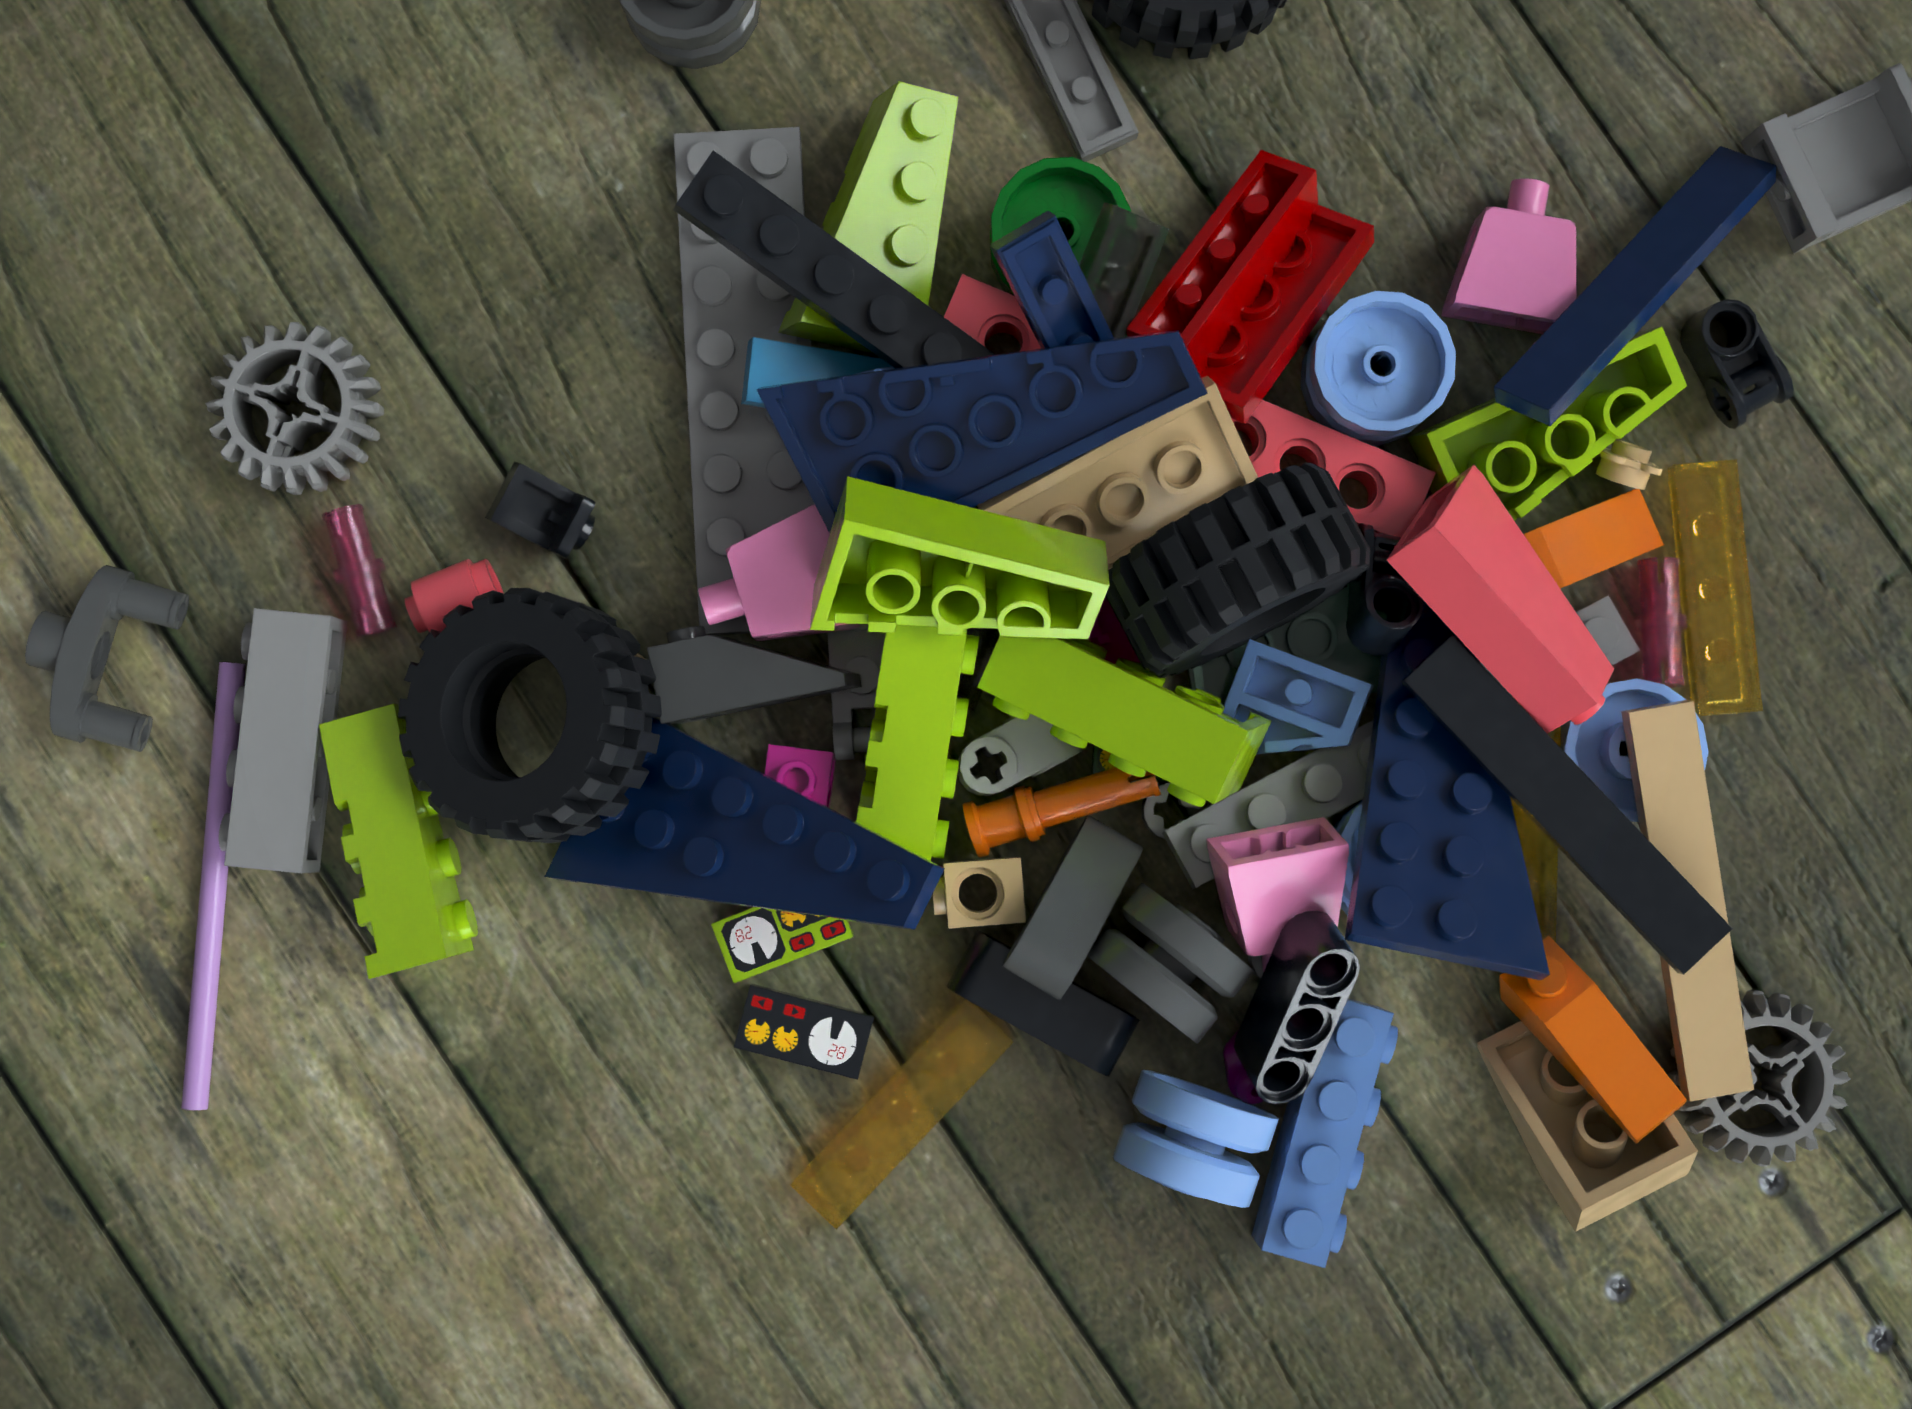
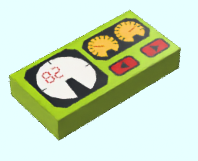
M760 907L750 908L711 924L733 983L740 982L854 937L848 920L783 912Z

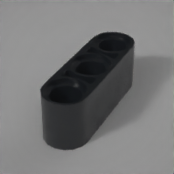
M1320 911L1303 912L1286 923L1278 937L1235 1038L1234 1049L1258 1096L1268 1103H1286L1304 1093L1314 1076L1358 978L1360 965L1357 956L1335 922L1328 914Z
M977 930L947 987L966 1000L1085 1066L1109 1077L1140 1020L1073 981L1060 1000L1054 998L1002 967L1011 947Z

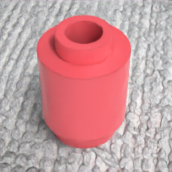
M466 559L412 581L411 590L413 595L405 598V606L414 627L419 633L430 632L431 629L442 632L447 627L443 622L444 616L457 606L463 605L473 608L472 601L476 596L493 590L503 594L504 592L493 567L487 559L476 563Z

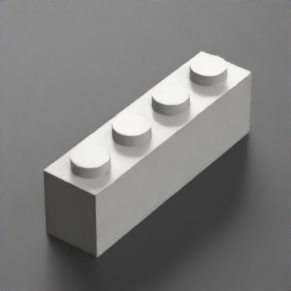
M253 609L252 623L248 622L245 625L241 637V655L244 660L248 661L245 686L238 688L233 707L234 720L237 724H240L238 749L231 751L226 767L227 785L233 788L230 813H226L223 816L219 829V847L221 851H226L224 866L301 874L320 872L330 779L319 724L337 719L348 621L328 615Z

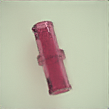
M362 504L345 506L322 514L338 568L333 571L335 582L344 586L357 638L397 628L381 574L386 572L383 558H376Z
M1657 557L1637 561L1640 579L1641 616L1635 617L1634 620L1635 631L1642 633L1643 680L1662 684V662L1664 664V684L1669 688L1685 686V679L1683 678L1681 631L1688 629L1687 615L1680 614V559L1674 557L1663 558V563H1660L1661 584L1658 582Z

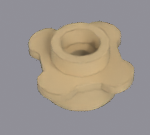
M1616 439L1612 449L1605 448L1599 453L1601 459L1595 474L1622 485L1645 490L1650 474L1661 476L1663 469L1649 462L1651 450Z

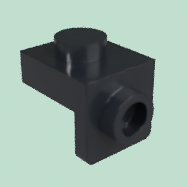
M514 461L485 518L554 554L567 558L572 548L579 550L584 545L593 529L595 517L590 514L595 506V501L575 493L529 467Z

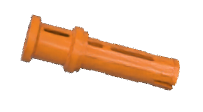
M1115 767L1036 792L1033 791L1032 786L1027 788L1025 785L1014 788L1013 795L978 806L973 801L963 803V812L977 856L981 858L988 856L992 847L1022 838H1027L1030 842L1038 841L1041 839V836L1046 835L1045 828L1154 795L1156 797L1161 795L1154 774L1147 771L1144 777H1137Z

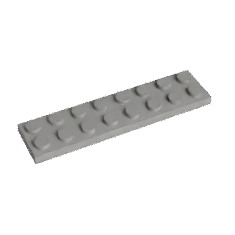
M799 127L674 134L677 202L714 150L805 216L802 145ZM678 214L699 626H704L706 635L749 634L750 630L745 615L709 626L700 601L698 588L734 578L726 554L727 548L815 504L767 409L741 404L748 340L756 337L812 347V340L778 333L784 316L791 309L795 299L793 295Z

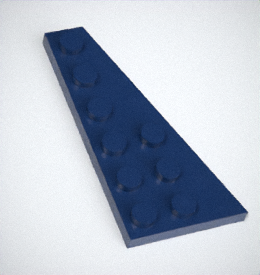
M1179 330L772 385L757 389L829 533L847 476L973 508L1208 394Z
M1423 600V610L1419 620L1395 650L1382 655L1345 940L1543 980L1550 975L1511 798L1401 683L1414 668L1451 635L1480 663L1475 655ZM1387 615L1386 621L1394 623L1391 617Z
M654 717L652 718L651 733L659 734L660 739L657 753H646L642 767L648 769L649 774L641 788L629 787L624 795L629 799V803L616 817L599 815L602 820L599 829L585 836L570 835L567 841L561 842L544 876L561 881L581 882L611 888L631 889L668 896L748 907L753 906L783 912L810 914L915 930L945 868L670 724H661L660 719Z

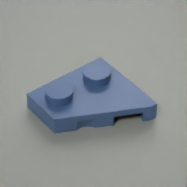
M1249 639L1225 701L1223 714L1245 722L1251 711L1271 720V724L1256 755L1350 746L1373 685Z

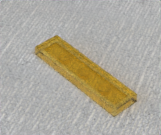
M1737 459L1674 464L1667 469L1691 701H1694L1695 712L1698 717L1763 711Z

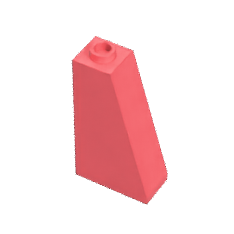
M1473 464L1426 499L1387 558V561L1547 734L1570 720L1574 725L1581 724L1592 717L1603 706L1606 699L1602 694L1614 668L1489 482Z

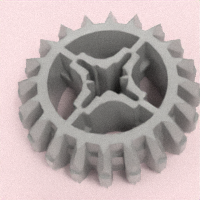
M290 322L285 338L275 326H264L263 345H260L250 336L241 337L242 348L247 354L241 360L230 353L222 355L225 365L233 370L228 379L222 376L210 378L211 385L223 391L224 394L223 398L213 399L205 403L209 412L224 417L209 428L214 438L228 440L220 451L222 457L231 463L240 461L239 475L248 480H253L260 476L261 487L273 492L284 483L288 493L301 495L306 481L316 491H325L328 488V471L342 481L350 479L349 469L344 462L349 457L362 464L368 461L367 453L360 449L358 445L362 438L369 441H378L380 439V432L367 425V419L378 418L384 415L383 406L377 402L366 400L381 390L380 383L375 378L363 377L370 367L369 361L361 354L351 356L353 344L344 337H339L331 342V332L319 325L315 326L308 335L306 328L302 324ZM298 362L297 366H289L285 377L278 383L272 385L262 384L274 371L288 364ZM325 366H328L332 371L340 388V413L324 405L322 396L325 382L321 380V376ZM293 400L298 404L302 401L306 404L305 406L319 414V416L303 412L300 417L293 413L291 417L286 414L287 411L278 407L273 402L289 406ZM253 405L264 409L268 416V429L265 435L270 437L271 440L267 451L258 441L253 429ZM318 432L331 433L328 439L316 449L303 455L294 456L295 451H302L305 442L313 434Z
M1747 990L1743 1002L1740 1000L1745 1030L1769 1025L1786 1037V1040L1780 1045L1769 1044L1760 1051L1753 1044L1747 1043L1753 1085L1758 1080L1753 1071L1755 1068L1753 1065L1764 1068L1758 1074L1759 1081L1762 1083V1090L1754 1088L1752 1091L1691 1102L1687 1100L1678 1110L1692 1111L1683 1124L1687 1131L1694 1134L1705 1132L1702 1141L1703 1146L1713 1152H1718L1725 1148L1726 1158L1742 1163L1749 1155L1752 1163L1759 1166H1770L1774 1153L1779 1160L1784 1162L1796 1161L1795 1143L1809 1151L1819 1149L1817 1139L1813 1133L1815 1127L1826 1132L1836 1130L1832 1119L1826 1116L1829 1106L1836 1109H1843L1848 1106L1844 1098L1833 1094L1834 1084L1842 1085L1851 1080L1847 1072L1832 1069V1064L1840 1060L1846 1052L1843 1051L1841 1046L1824 1044L1833 1029L1828 1023L1820 1021L1811 1023L1814 1011L1808 1005L1797 1004L1791 1008V1001L1787 995L1773 993L1767 1000L1762 991ZM1673 1047L1670 1050L1671 1056L1676 1059L1675 1050ZM1800 1070L1799 1089L1794 1098L1792 1081ZM1678 1071L1670 1072L1668 1074L1675 1085L1680 1086ZM1758 1104L1762 1110L1772 1113L1776 1120L1761 1127L1739 1128L1728 1116L1737 1109L1746 1112Z

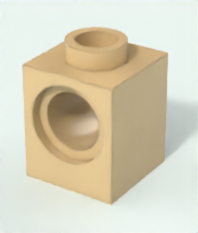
M1021 857L943 862L945 868L944 876L940 877L933 892L934 915L947 914L948 928L1026 923ZM973 874L988 876L996 886L994 902L988 908L980 911L967 908L959 898L961 883L965 878Z

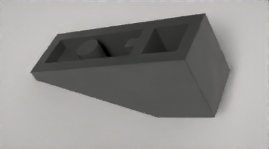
M704 626L687 627L667 632V644L647 648L649 660L656 676L654 682L655 694L661 697V724H683L862 687L860 675L857 673L729 637L706 635Z

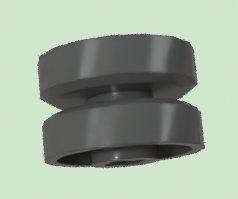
M619 0L631 31L648 53L668 65L691 69L723 63L741 50L758 25L761 0Z
M1140 883L1121 907L1124 919L1146 936L1148 940L1140 948L1117 929L1105 928L1094 941L1087 956L1198 1044L1218 1017L1214 1006L1190 987L1196 978H1199L1219 995L1235 997L1254 971L1223 945L1225 940L1189 910L1179 903L1176 906L1172 905L1144 883Z

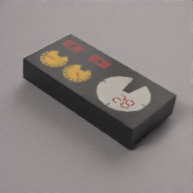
M751 984L734 1048L858 1080L875 1015Z

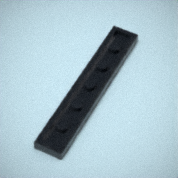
M1453 635L1445 639L1401 681L1677 973L1684 975L1733 929Z

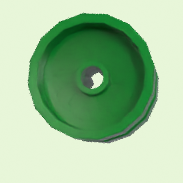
M1074 157L1044 158L1020 169L999 193L991 215L990 244L1044 212L1050 211L1056 216L1097 304H1099L1117 284L1132 240L1131 208L1119 184L1099 166ZM990 247L991 267L1001 288L1005 292L1014 295Z

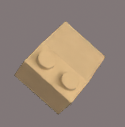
M1521 1021L1477 1043V1048L1540 1176L1575 1232L1688 1175L1698 1150L1674 1114L1669 1116L1636 1144Z

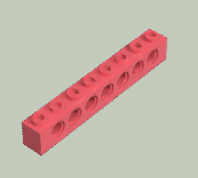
M964 274L961 275L944 318L984 347L986 341L992 335L1008 333L1018 340L1021 347L1020 351L1041 349L1014 295ZM1264 400L1260 402L1245 424L1232 419L1236 430L1242 431L1251 440L1252 454L1249 458L1258 478L1269 473L1280 472L1281 457L1286 454H1296L1304 458L1307 463L1315 464L1328 471L1338 490L1342 479L1353 478L1360 481L1368 492L1367 505L1361 509H1355L1348 505L1347 507L1357 525L1360 523L1372 525L1376 533L1402 537L1422 507L1436 474L1434 471Z

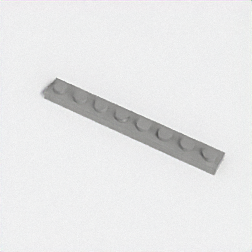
M1609 595L1576 612L1611 665L1640 651ZM1373 720L1357 728L1350 746L1317 749L1162 832L1192 890L1214 879L1207 849L1208 838L1315 818H1328L1363 799Z

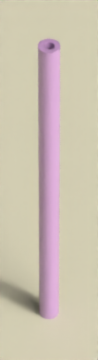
M219 662L181 1105V1108L186 1110H207L209 1103L228 866H224L226 851H221L219 847V829L223 816L226 813H230L233 788L227 785L226 767L231 751L238 749L240 724H237L234 720L233 707L238 688L244 686L246 665L239 663Z

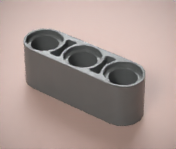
M1087 815L1064 852L1002 967L1060 1000L1088 955L1143 851V846L1094 817Z

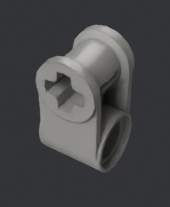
M1030 714L1028 720L1011 716L1002 722L1003 725L975 739L962 750L958 758L957 775L959 782L967 791L977 796H991L1029 776L1034 778L1083 750L1051 735L1050 729L1052 724ZM982 750L987 758L998 755L1003 765L995 771L998 779L996 783L991 784L986 776L975 779L970 769L978 762L975 754L976 751Z

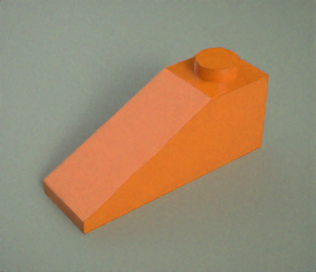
M1640 489L1631 490L1524 533V536L1560 589L1664 545Z
M1548 935L1542 941L1550 975L1543 980H1536L1502 973L1499 975L1500 998L1637 1144L1682 1107L1687 1099L1595 982Z

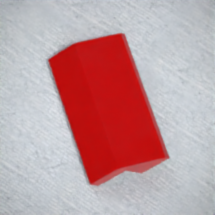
M1260 150L1126 328L1127 336L1179 330L1201 378L1208 376L1216 383L1231 418L1245 424L1374 244V225L1318 205L1317 172L1315 169Z

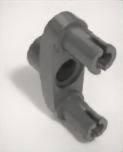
M104 565L96 572L87 585L72 617L49 611H43L38 615L28 636L25 658L29 666L54 672L50 701V727L55 736L79 743L89 738L138 752L143 751L151 733L152 717L99 702L97 691L119 620L127 616L178 630L181 628L189 606L188 594L136 580L134 573L131 571Z

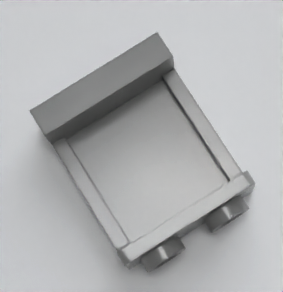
M1901 63L1887 68L1876 78L1797 114L1787 117V114L1784 113L1766 121L1741 141L1748 156L1776 165V183L1765 194L1793 254L1912 201V78L1908 77Z

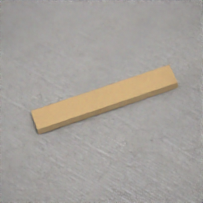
M1683 700L1621 711L1640 832L1728 923L1694 701ZM1730 932L1684 975L1677 973L1660 955L1681 1093L1691 1102L1754 1090Z

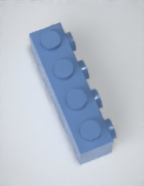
M1348 998L1309 1086L1304 1093L1287 1103L1251 1235L1262 1251L1322 1268L1326 1267L1329 1252H1339L1347 1226V1216L1340 1213L1346 1189L1354 1190L1357 1187L1363 1169L1364 1153L1357 1150L1364 1125L1371 1127L1374 1124L1380 1106L1381 1090L1374 1088L1380 1063L1388 1064L1391 1061L1397 1043L1398 1028L1391 1025L1394 1013L1378 1006Z

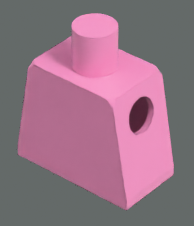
M1515 179L1511 182L1507 209L1495 206L1486 207L1475 219L1443 305L1441 316L1544 334L1576 300V226L1571 220L1545 216L1549 185L1535 179Z
M815 505L809 506L726 549L734 578L698 588L700 601L709 626L745 615L750 633L756 641L844 631L859 627V624L835 623L834 631L810 630L814 584L830 535Z
M1325 817L1207 839L1209 858L1227 928L1246 955L1254 957L1262 955L1263 972L1282 929L1296 915L1306 911H1320L1328 914L1338 927L1349 857V844Z

